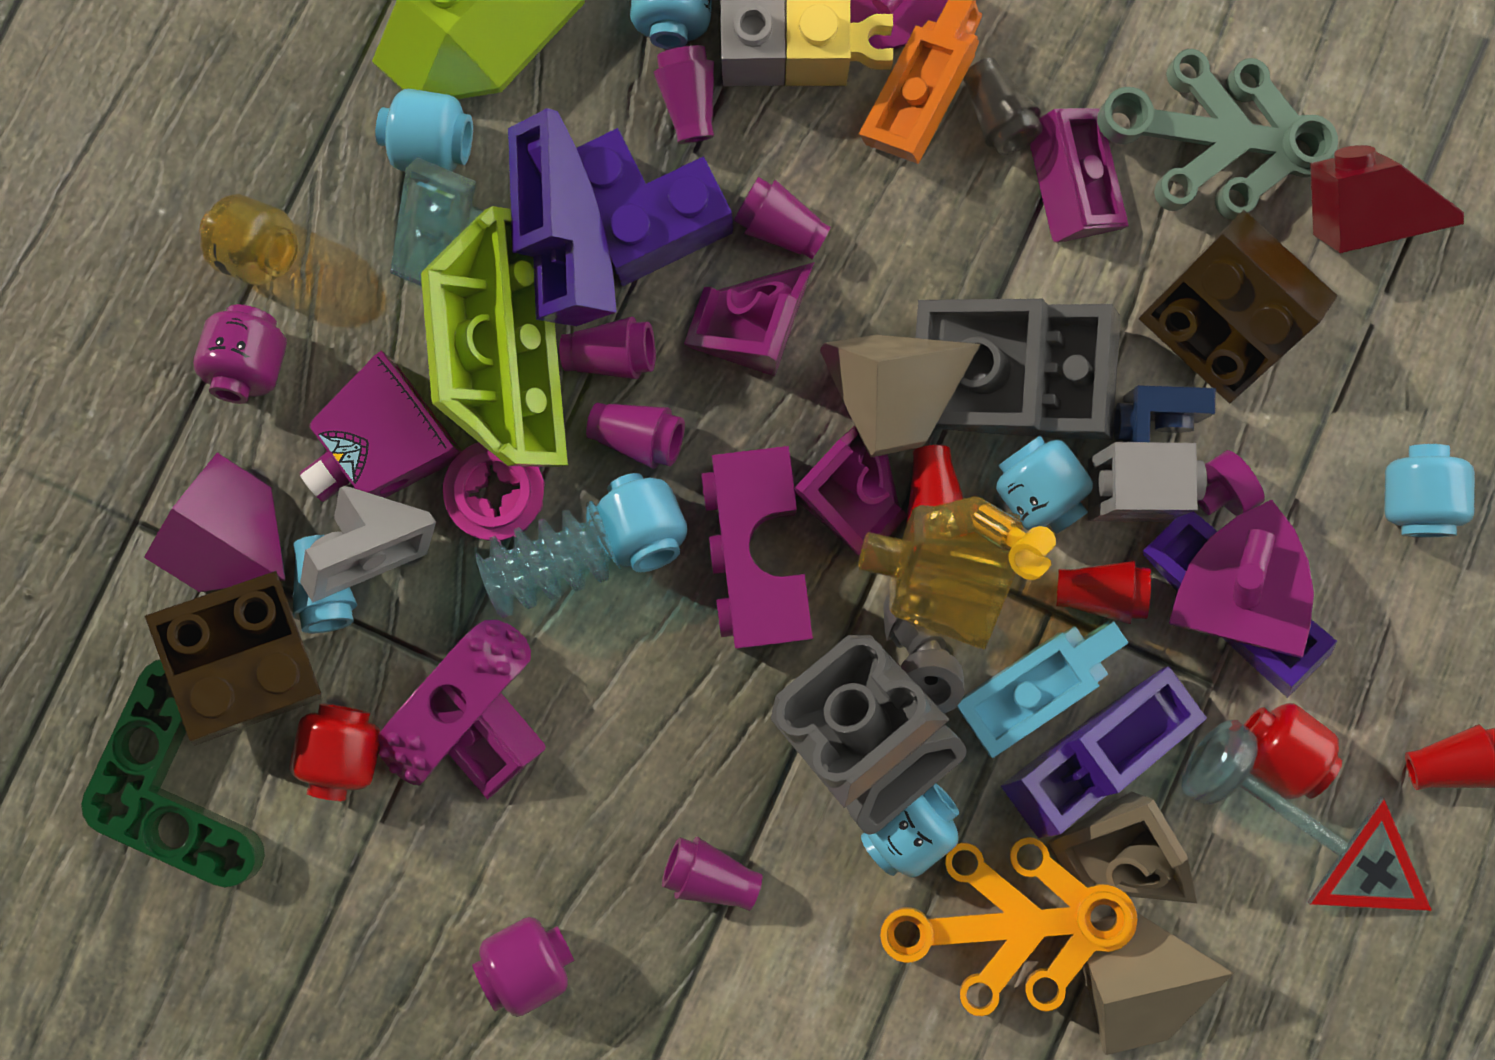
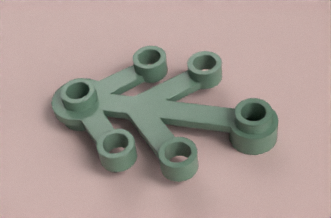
M1185 49L1178 53L1169 64L1166 77L1170 86L1176 91L1182 93L1191 92L1211 118L1154 109L1149 96L1135 87H1121L1113 91L1100 107L1097 116L1098 126L1102 134L1108 140L1117 144H1129L1136 141L1141 135L1211 146L1184 168L1169 170L1157 182L1154 190L1156 201L1161 207L1169 211L1183 209L1195 198L1200 186L1246 151L1273 155L1247 178H1232L1218 190L1215 196L1216 209L1223 217L1234 220L1243 210L1247 213L1251 212L1257 206L1259 197L1287 175L1293 174L1303 178L1311 177L1310 163L1334 158V153L1338 147V135L1332 123L1319 115H1298L1272 83L1270 71L1262 61L1255 58H1247L1239 62L1227 77L1226 87L1229 92L1228 94L1210 72V64L1207 57L1196 49ZM1180 64L1191 65L1196 72V78L1191 79L1184 76L1180 70ZM1240 73L1250 74L1256 81V88L1246 86L1240 78ZM1231 96L1241 102L1253 100L1272 127L1252 124ZM1122 113L1127 116L1130 121V128L1120 127L1113 120L1112 114ZM1296 140H1301L1309 146L1310 156L1300 151ZM1168 181H1176L1182 185L1185 191L1184 198H1177L1169 192ZM1230 190H1236L1243 195L1245 199L1244 207L1235 206L1229 198Z

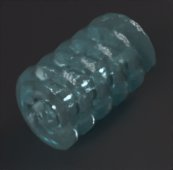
M593 501L586 503L585 523L580 524L567 509L562 511V531L556 533L543 518L538 520V540L532 542L525 532L518 527L514 529L513 549L507 550L500 540L493 536L489 538V558L483 559L476 552V561L484 586L497 614L502 618L513 615L514 596L526 609H531L537 606L538 587L550 600L561 598L562 578L575 591L585 589V569H588L600 583L609 580L610 560L621 570L599 508Z

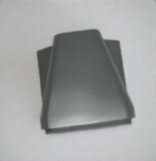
M848 635L776 695L771 714L772 722L843 808L847 807L852 819L861 830L869 835L880 831L965 758L967 751L961 739L944 725L949 721L948 717L871 635Z

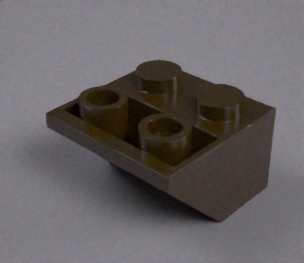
M1243 210L1138 319L1212 388H1216V392L1230 404L1322 321L1338 295L1249 213Z
M277 571L145 615L188 738L195 746L321 700V690Z

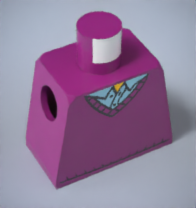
M381 350L367 362L311 421V430L327 452L299 473L307 487L321 502L328 500L339 491V488L348 485L350 482L355 489L386 498L449 466L462 450L398 364Z

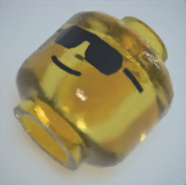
M232 194L224 196L206 212L200 223V247L204 260L218 272L249 284L261 286L284 275L295 262L298 253V240L292 220L282 209L242 194Z

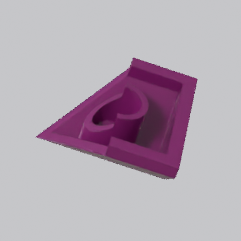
M815 262L718 290L713 287L704 286L684 345L775 377Z
M855 425L832 446L794 490L795 499L865 562L907 517V514L899 506L888 454L870 457Z
M217 452L172 507L144 558L198 592L224 589L277 571L280 581H286L272 494L273 487Z

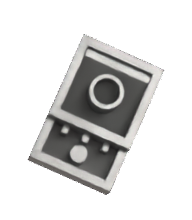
M1043 298L918 300L915 338L981 344L935 428L1016 436L1113 440L1120 314L1113 304L1048 305Z

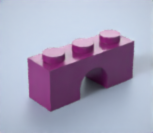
M789 446L712 455L714 472L701 474L706 511H719L721 535L709 536L713 573H726L729 598L717 599L721 637L734 636L735 649L812 640L805 574L785 577L770 575L762 571L755 564L749 550L752 535L762 523L774 518L796 515L797 507Z

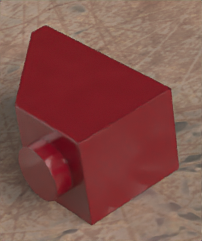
M1354 145L1344 147L1335 151L1334 158L1310 163L1313 235L1339 253L1464 224V212L1403 165L1376 152V149L1372 146Z

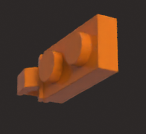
M948 0L937 22L928 20L923 27L915 26L859 132L865 145L919 164L975 57L979 40L978 36L974 34L982 19V13L978 10L976 0Z

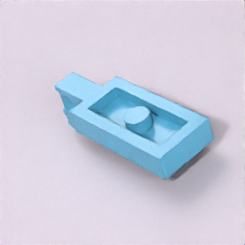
M1114 621L1104 623L1084 637L1077 627L1073 626L1064 633H1057L969 692L956 707L988 755L994 758L1100 686L1098 682L1108 675L1101 661L1129 642Z

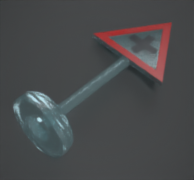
M1227 720L1217 725L1195 748L1182 776V789L1188 797L1200 804L1214 805L1226 800L1241 787L1338 855V858L1310 896L1307 903L1310 905L1432 911L1384 798L1380 797L1350 841L1346 842L1250 775L1258 753V741L1254 733L1239 720Z

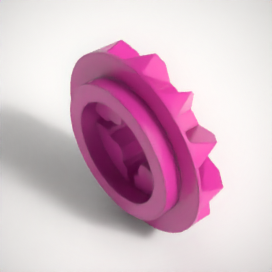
M478 442L461 451L450 464L444 478L443 499L449 516L464 532L478 539L504 541L526 531L537 514L542 510L545 482L539 467L507 466ZM490 465H493V470L497 473L502 483L512 484L513 486L520 485V489L512 490V493L502 496V507H499L500 516L498 517L497 511L493 509V505L488 499L476 496L469 497L470 493L479 492V489L488 486V476L491 475Z

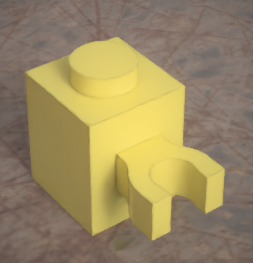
M786 0L785 86H846L850 61H858L875 70H891L893 48L876 49L870 45L868 40L874 35L891 36L893 14H875L859 23H850V0Z

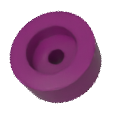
M1226 450L1205 464L1208 486H1206L1204 498L1197 500L1198 506L1205 514L1211 515L1224 506L1232 514L1238 516L1265 501L1263 488L1256 475L1245 461L1234 452Z

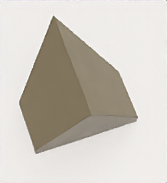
M870 335L826 342L819 350L869 456L875 457L919 448L926 443L981 344Z
M1131 791L1068 828L1062 834L1056 835L1048 842L1062 867L1086 887L1107 884L1117 887L1129 897L1197 903L1188 857L1152 798Z
M1137 913L1138 921L1135 934L1124 947L1111 952L1096 950L1082 967L1103 1052L1105 1055L1169 1040L1234 973ZM1115 915L1091 920L1092 925L1097 929H1108L1114 924Z

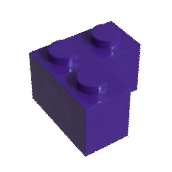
M618 128L577 147L601 215L611 264L622 286L636 281L733 233L732 211L704 156L646 184Z

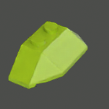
M397 0L372 62L401 90L415 89L450 95L456 99L501 93L585 4V0Z
M491 206L485 209L421 272L432 404L507 466H566L568 461L555 323L536 320L533 257L512 253L511 209Z

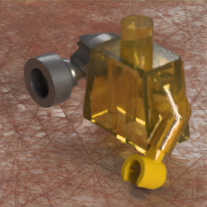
M977 496L936 506L920 505L914 508L902 540L867 532L859 559V570L890 577V590L883 604L887 641L892 639L899 648H906L909 656L903 661L901 668L921 687L923 692L943 713L953 710L961 703L964 695V676L962 666L958 660L944 650L946 642L942 635L977 648L986 649L1015 575L1017 574L1028 580L1039 579L1052 566L1051 560L1045 556L1056 546V538L1049 528L1042 526L1033 527L1025 533L1020 515L1004 512Z

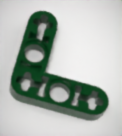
M155 660L144 668L136 681L84 792L81 803L82 815L88 826L96 832L212 885L224 888L239 885L254 877L263 865L265 857L264 845L258 834L248 827L161 788L186 734V729L174 697L168 698L165 701L159 714L171 716L172 721L170 724L162 718L143 715L145 708L147 710L160 709L166 696V690L158 685L160 678L166 676L161 660ZM140 727L152 730L159 741L157 755L147 764L135 760L129 751L130 737ZM117 767L125 773L143 775L145 777L143 782L141 780L128 782L121 796V802L129 807L128 813L116 815L112 818L109 817L112 812V806L104 801L105 795L119 792L128 777L127 774H117ZM169 812L179 813L186 819L189 825L188 839L179 848L167 846L159 836L158 828L160 821ZM209 827L212 829V832L206 837ZM204 841L216 847H225L236 841L239 843L237 855L245 859L244 865H239L226 871L224 869L226 858L223 855L210 849L199 852L197 859L193 857V854L201 847Z

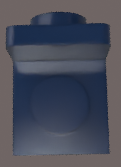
M1136 386L1123 396V403L1116 404L1113 427L1115 440L1123 442H1150V422H1155V431L1183 433L1194 431V423H1199L1215 414L1216 388Z

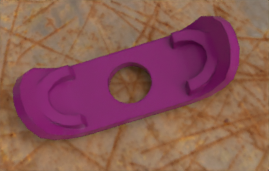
M484 620L476 625L458 642L402 705L378 735L380 745L378 754L389 767L391 773L396 774L402 780L412 785L420 786L503 690L523 671L531 660V649L527 639L517 629L499 620ZM442 685H453L459 688L466 699L464 714L453 723H445L438 720L430 709L431 696Z

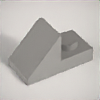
M343 486L339 488L334 515L335 521L342 532L326 534L305 550L300 583L313 603L427 555L436 521L428 511Z

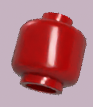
M320 703L318 713H309L300 719L289 769L295 778L309 783L307 795L331 801H345L348 790H361L371 784L379 752L378 735L381 730L378 726L369 722L370 712L340 705Z
M1294 703L1280 705L1271 712L1265 707L1259 708L1250 716L1240 731L1239 737L1245 741L1241 754L1242 765L1250 774L1286 800L1298 799L1304 795L1309 799L1317 797L1329 787L1342 767V759L1338 757L1339 738Z

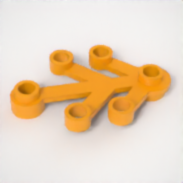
M1023 837L1017 840L1010 850V861L1013 868L1023 876L1038 877L1070 907L1040 909L987 865L979 848L971 843L962 842L958 843L946 855L945 865L949 875L959 882L970 883L1003 912L927 918L918 909L902 907L894 910L887 916L881 927L880 937L882 946L887 954L893 959L905 963L920 960L928 953L930 947L934 945L1006 940L980 973L968 976L960 988V1000L965 1010L975 1016H986L996 1009L1001 990L1045 936L1072 934L1048 968H1040L1033 971L1025 982L1026 996L1031 1005L1041 1011H1052L1063 1003L1066 995L1065 988L1096 950L1105 952L1115 951L1124 947L1132 939L1137 928L1138 918L1136 908L1125 892L1107 884L1086 887L1049 857V851L1043 842L1034 837ZM1033 844L1041 850L1042 860L1036 868L1025 869L1019 865L1017 853L1023 845ZM969 850L974 853L978 864L973 873L962 875L955 871L952 865V858L958 851ZM1099 905H1108L1115 912L1114 924L1105 930L1095 928L1091 922V913ZM910 921L918 926L920 938L915 944L904 945L897 940L895 929L899 923ZM1044 977L1051 978L1058 986L1057 995L1052 1000L1046 1002L1038 1000L1033 995L1034 983ZM975 983L988 985L993 993L991 1001L981 1007L973 1005L967 998V991L971 985Z

